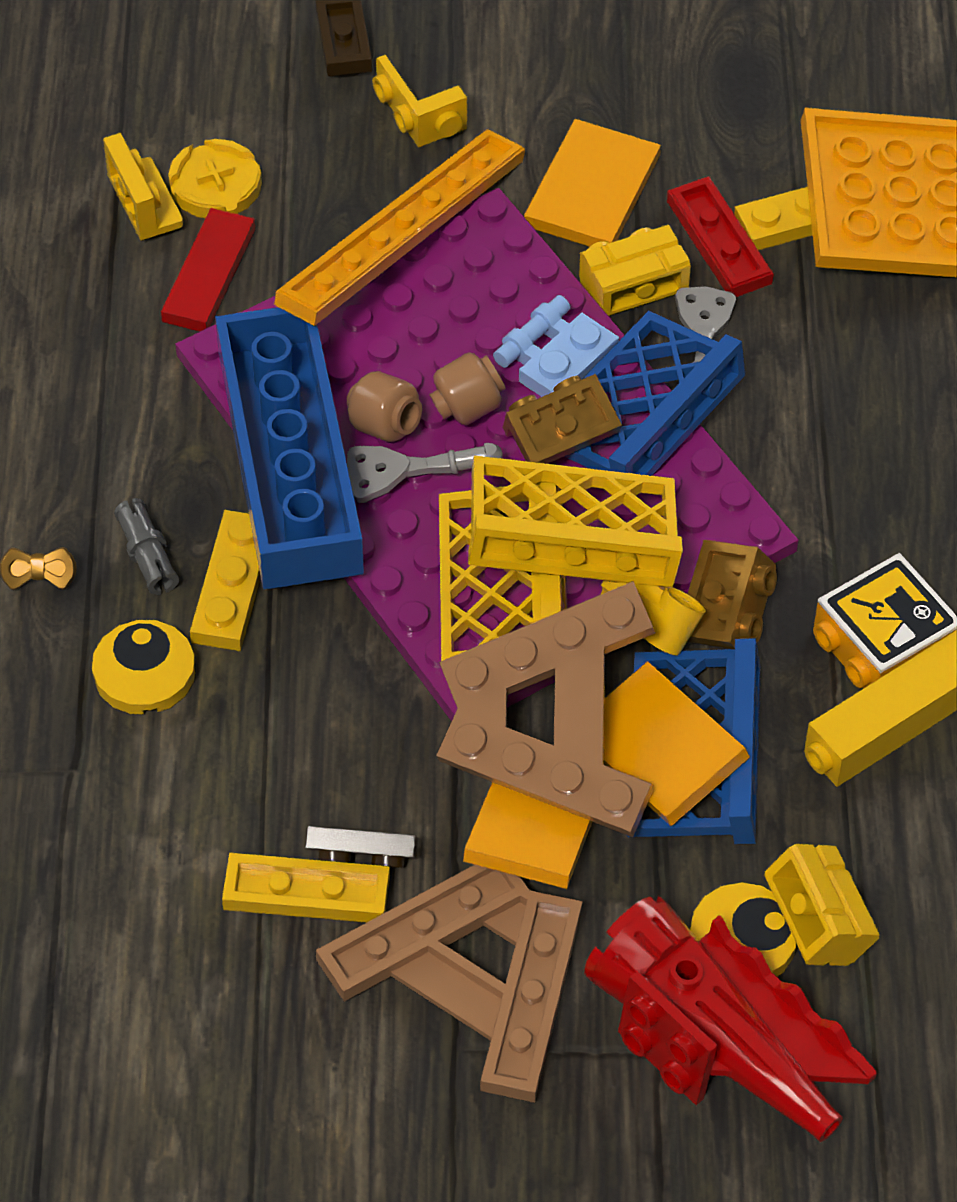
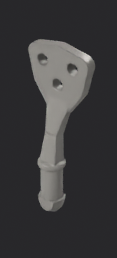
M689 287L678 289L675 301L680 321L686 328L714 339L728 325L736 303V297L731 292L711 287ZM692 299L695 302L689 303L686 300ZM717 302H722V303H724V305L721 306V305H718V304H716V303H717ZM705 315L708 319H702L700 316ZM696 351L695 360L692 363L700 362L706 355Z
M484 443V446L457 452L450 450L448 453L422 458L409 457L382 446H354L348 451L347 468L355 501L365 503L388 493L406 477L438 473L458 474L459 471L472 468L474 455L502 458L503 452L496 444ZM360 459H366L364 462L358 463ZM380 468H386L384 471L378 472ZM365 484L369 485L367 488H361Z

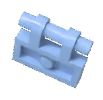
M561 295L556 296L549 303H541L531 312V320L521 329H512L502 339L503 345L493 353L495 361L503 368L508 367L515 359L522 363L524 366L519 369V382L541 397L554 392L553 388L567 378L580 376L582 380L619 342L617 335L584 313H580L570 324L563 320L562 317L571 307L567 299ZM545 334L552 340L540 349L533 343Z

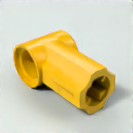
M603 580L601 594L628 583ZM634 583L655 631V634L644 639L666 653L679 655L705 614V608L696 599L679 589Z

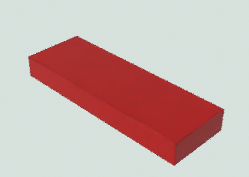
M709 176L667 191V203L724 291L731 292L735 297L772 285L773 272Z
M210 208L161 310L162 322L199 332L211 326L255 231L254 218Z

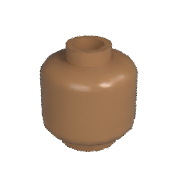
M469 352L434 373L433 381L437 390L429 395L444 420L453 416L459 424L469 425L501 405L502 398L500 392L505 390L506 387L487 355L480 359L476 354Z
M380 371L370 372L359 379L352 386L347 396L348 415L353 427L360 432L386 442L399 441L404 436L410 434L415 430L421 419L422 405L414 385Z

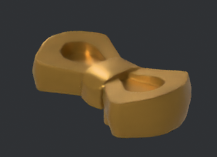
M12 547L8 549L0 561V576L4 583L12 590L20 588L30 579H47L59 589H67L72 583L77 570L73 555L64 547H59L46 555L42 553L30 555Z

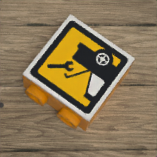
M898 553L819 598L813 632L819 645L825 651L832 652L844 665L850 681L858 688H865L956 631L957 616L909 562Z

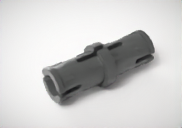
M138 498L132 499V504L136 511L132 513L128 501H123L116 507L114 515L117 521H119L128 541L126 550L130 560L138 563L151 594L161 595V589L158 585L159 580H161L165 592H170L178 585L179 577L165 552L167 546L163 533L155 530L143 500Z

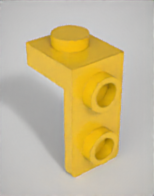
M383 55L376 58L377 76L373 77L375 93L382 103L387 102L393 110L398 128L403 133L408 132L418 148L444 137H451L457 132L467 129V96L459 85L417 101L387 56Z

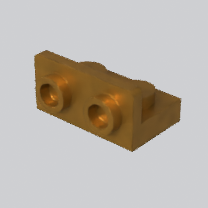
M596 374L582 380L580 376L567 378L553 388L554 392L538 399L535 395H529L517 400L509 407L503 423V430L506 436L513 435L525 461L548 464L620 432L622 427Z
M703 540L687 594L701 603L706 612L687 642L735 649V639L756 638V642L759 641L763 630L762 615L767 598L775 590L777 573L776 564L758 547Z

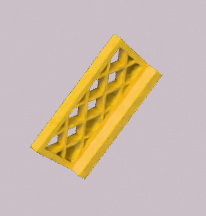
M474 455L472 463L471 541L468 550V565L627 583L634 581L636 584L673 588L683 551L682 537L677 536L674 478ZM484 475L504 477L511 484L499 491L484 479ZM541 481L551 482L562 490L549 496L535 484ZM590 487L603 488L612 496L600 502L586 490ZM523 493L537 505L524 511L510 499ZM639 493L662 495V502L650 508L636 495ZM573 498L587 511L575 517L561 505ZM623 504L634 512L637 517L626 523L611 510ZM497 507L508 517L485 514ZM548 513L559 523L538 521L536 519ZM599 519L609 528L592 527L587 525ZM649 524L660 534L637 531Z
M541 481L535 484L549 496L560 491V488L551 482ZM504 486V487H495V488L500 491L501 489H503V488H505V487H507V486ZM472 490L439 494L441 661L464 652H454V641L468 628L484 638L479 644L481 645L508 634L519 622L527 626L567 609L566 576L537 572H531V575H529L527 571L504 569L508 573L492 588H489L476 578L486 567L470 565L464 570L452 561V558L466 544L470 545L471 523L465 529L452 521L451 510L470 508ZM523 493L510 499L514 503L529 501V509L537 505ZM497 507L485 514L503 516L500 514L501 510ZM548 513L536 519L538 521L559 523ZM453 575L457 577V579L454 582ZM519 580L531 588L532 593L516 607L503 598L502 595ZM470 586L483 597L465 612L453 604V599L463 589ZM495 604L509 615L491 631L478 622L477 619ZM530 611H533V618L527 615ZM453 617H455L456 619H458V621H457L454 625H453Z

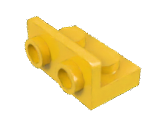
M121 133L103 138L108 177L140 241L181 228L183 226L182 216L152 158L146 157L141 159L136 148L129 150Z

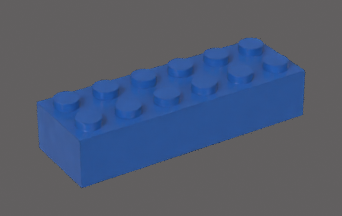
M279 307L215 316L219 359L263 590L364 574L363 539L318 326H313Z

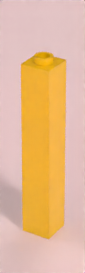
M957 630L808 724L804 752L811 767L817 773L825 774L838 787L957 711Z

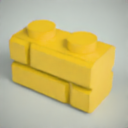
M666 225L653 230L651 228H641L628 238L612 243L600 241L591 245L586 251L580 252L579 278L581 285L609 316L675 295L680 288H689L691 265L682 246L678 245V239L671 227Z
M794 844L765 871L764 876L807 965H825L829 963V965L848 966L854 963L879 939L880 935L852 880L851 874L845 869V863L836 846L818 845L814 848V845Z

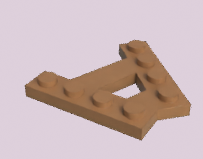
M634 581L440 661V666L458 709L436 755L439 761L633 837L654 790L653 786L649 782L603 765L605 654L655 634ZM555 675L554 746L507 728V695Z
M473 865L316 950V961L344 1002L392 976L491 1041L481 1077L480 1091L535 1103L582 913L583 901L530 891L520 876ZM482 926L515 945L506 984L447 946Z

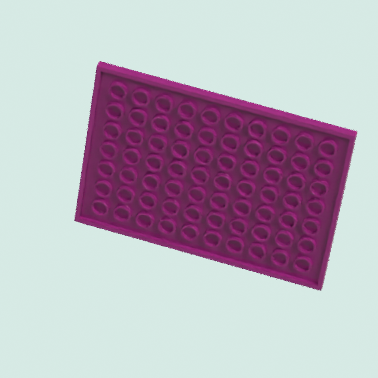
M500 188L473 200L317 324L346 463L348 451L354 446H382L409 457L427 458L448 453L450 450L457 452L484 446V443L498 445L503 452L501 459L525 461L513 435L506 436L503 430V423L506 412L509 411V407L514 402L529 395H535L537 399L541 398V396L519 382V369L524 366L522 363L515 359L506 368L497 364L493 353L503 345L502 339L512 329H521L530 321L531 312L541 303H549L558 295L563 296L570 304V310L562 317L569 324L580 313H584L617 335L619 341L624 336L621 330ZM275 296L242 312L277 308L278 306L274 305ZM215 324L176 343V355L233 430L219 359ZM543 334L533 344L542 349L552 339ZM466 353H474L480 359L487 355L506 387L505 390L500 392L502 398L501 405L469 425L459 424L453 416L444 420L429 395L437 390L433 381L434 373ZM645 360L646 370H654ZM639 362L618 365L612 371V377L641 372ZM380 371L413 384L418 392L422 405L421 419L415 430L399 441L386 442L360 432L353 427L349 420L348 393L359 379L370 372ZM665 382L650 385L652 395L672 391ZM644 386L615 391L617 402L646 397ZM606 392V395H607V397H608L610 403H612V402H611V397H610V392ZM649 410L620 415L622 426L642 423L650 415ZM701 424L652 475L674 478L677 536L682 537L683 551L673 588L688 593L703 540L758 547L774 563L797 552L799 541ZM620 441L591 446V451L609 459L620 446ZM561 457L548 463L587 468L566 457ZM360 459L358 463H362L366 459ZM380 468L378 472H382L386 468ZM472 468L459 471L458 474L438 473L406 477L386 494L365 503L355 501L363 539L364 574L343 577L451 722L458 708L439 663L441 661L439 494L472 490ZM484 475V479L494 487H504L511 484L504 477ZM365 484L361 488H367L369 485ZM590 487L586 490L600 502L612 496L603 488ZM648 493L636 495L650 508L662 502V495ZM573 498L563 503V507L575 517L587 511ZM529 501L515 502L522 510L526 511L529 509ZM623 504L611 510L626 523L637 517L634 512ZM471 507L451 510L452 521L465 529L471 523ZM502 511L500 512V514H502L503 516L508 517ZM599 519L587 525L592 527L609 528ZM649 524L637 531L660 534ZM468 544L452 558V561L464 570L470 566L468 565ZM486 567L476 578L489 588H492L508 572L501 568ZM453 575L454 582L457 579V577ZM566 576L567 609L601 595L603 580ZM518 580L502 597L518 607L532 593V589ZM467 586L453 599V604L467 612L483 596L470 586ZM493 604L477 621L493 631L509 614ZM530 611L527 615L533 618V611ZM453 617L454 625L458 621L455 617ZM519 622L510 632L520 629L524 625ZM468 628L454 641V652L472 649L479 645L484 638ZM555 675L508 694L507 708L554 683Z

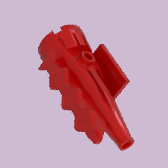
M651 896L644 898L624 912L606 931L613 940L604 953L595 946L586 962L585 976L593 984L624 1004L618 1032L621 1034L626 1047L636 1056H644L660 1071L663 1081L672 1091L677 1094L683 1093L695 1105L704 1099L710 1075L728 1076L808 1131L819 1142H823L839 1127L843 1117L831 1106L812 1081L869 1084L876 1078L877 1071L852 1046L844 1028L837 1021L822 1019L814 1012L799 986L780 981L771 972L763 954L757 948L742 946L734 939L721 915L712 920L709 933L698 940L670 904L662 897L658 896L657 902Z

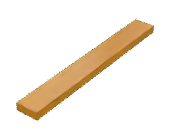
M489 129L485 130L276 291L274 305L313 326L317 325L522 163L525 148Z

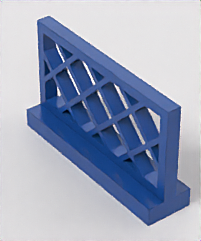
M648 311L584 378L594 374L597 375L605 393L610 392L611 404L621 424L620 415L648 410L650 415L642 423L622 426L620 432L564 457L589 469L652 476L745 376L742 341L725 334L717 342ZM651 331L669 338V342L641 347V341ZM696 351L706 355L700 362L681 365L679 354ZM673 356L675 366L646 370L645 360ZM639 362L641 372L612 377V371L618 365ZM678 380L679 384L671 392L657 395L651 394V384ZM644 386L646 397L617 402L615 391ZM620 441V446L609 459L591 451V446Z
M756 638L735 639V649L681 651L679 655H671L666 652H635L634 672L647 661L656 669L668 668L676 675L671 682L678 689L687 684L701 696L695 704L703 711L712 705L724 715V720L719 725L746 748L750 758L722 781V791L716 787L709 793L711 797L721 804V818H697L691 811H688L682 817L683 819H679L672 826L661 817L659 819H642L633 837L733 835L734 844H756L761 665ZM706 667H726V676L710 690L695 678ZM723 694H725V702L720 699Z

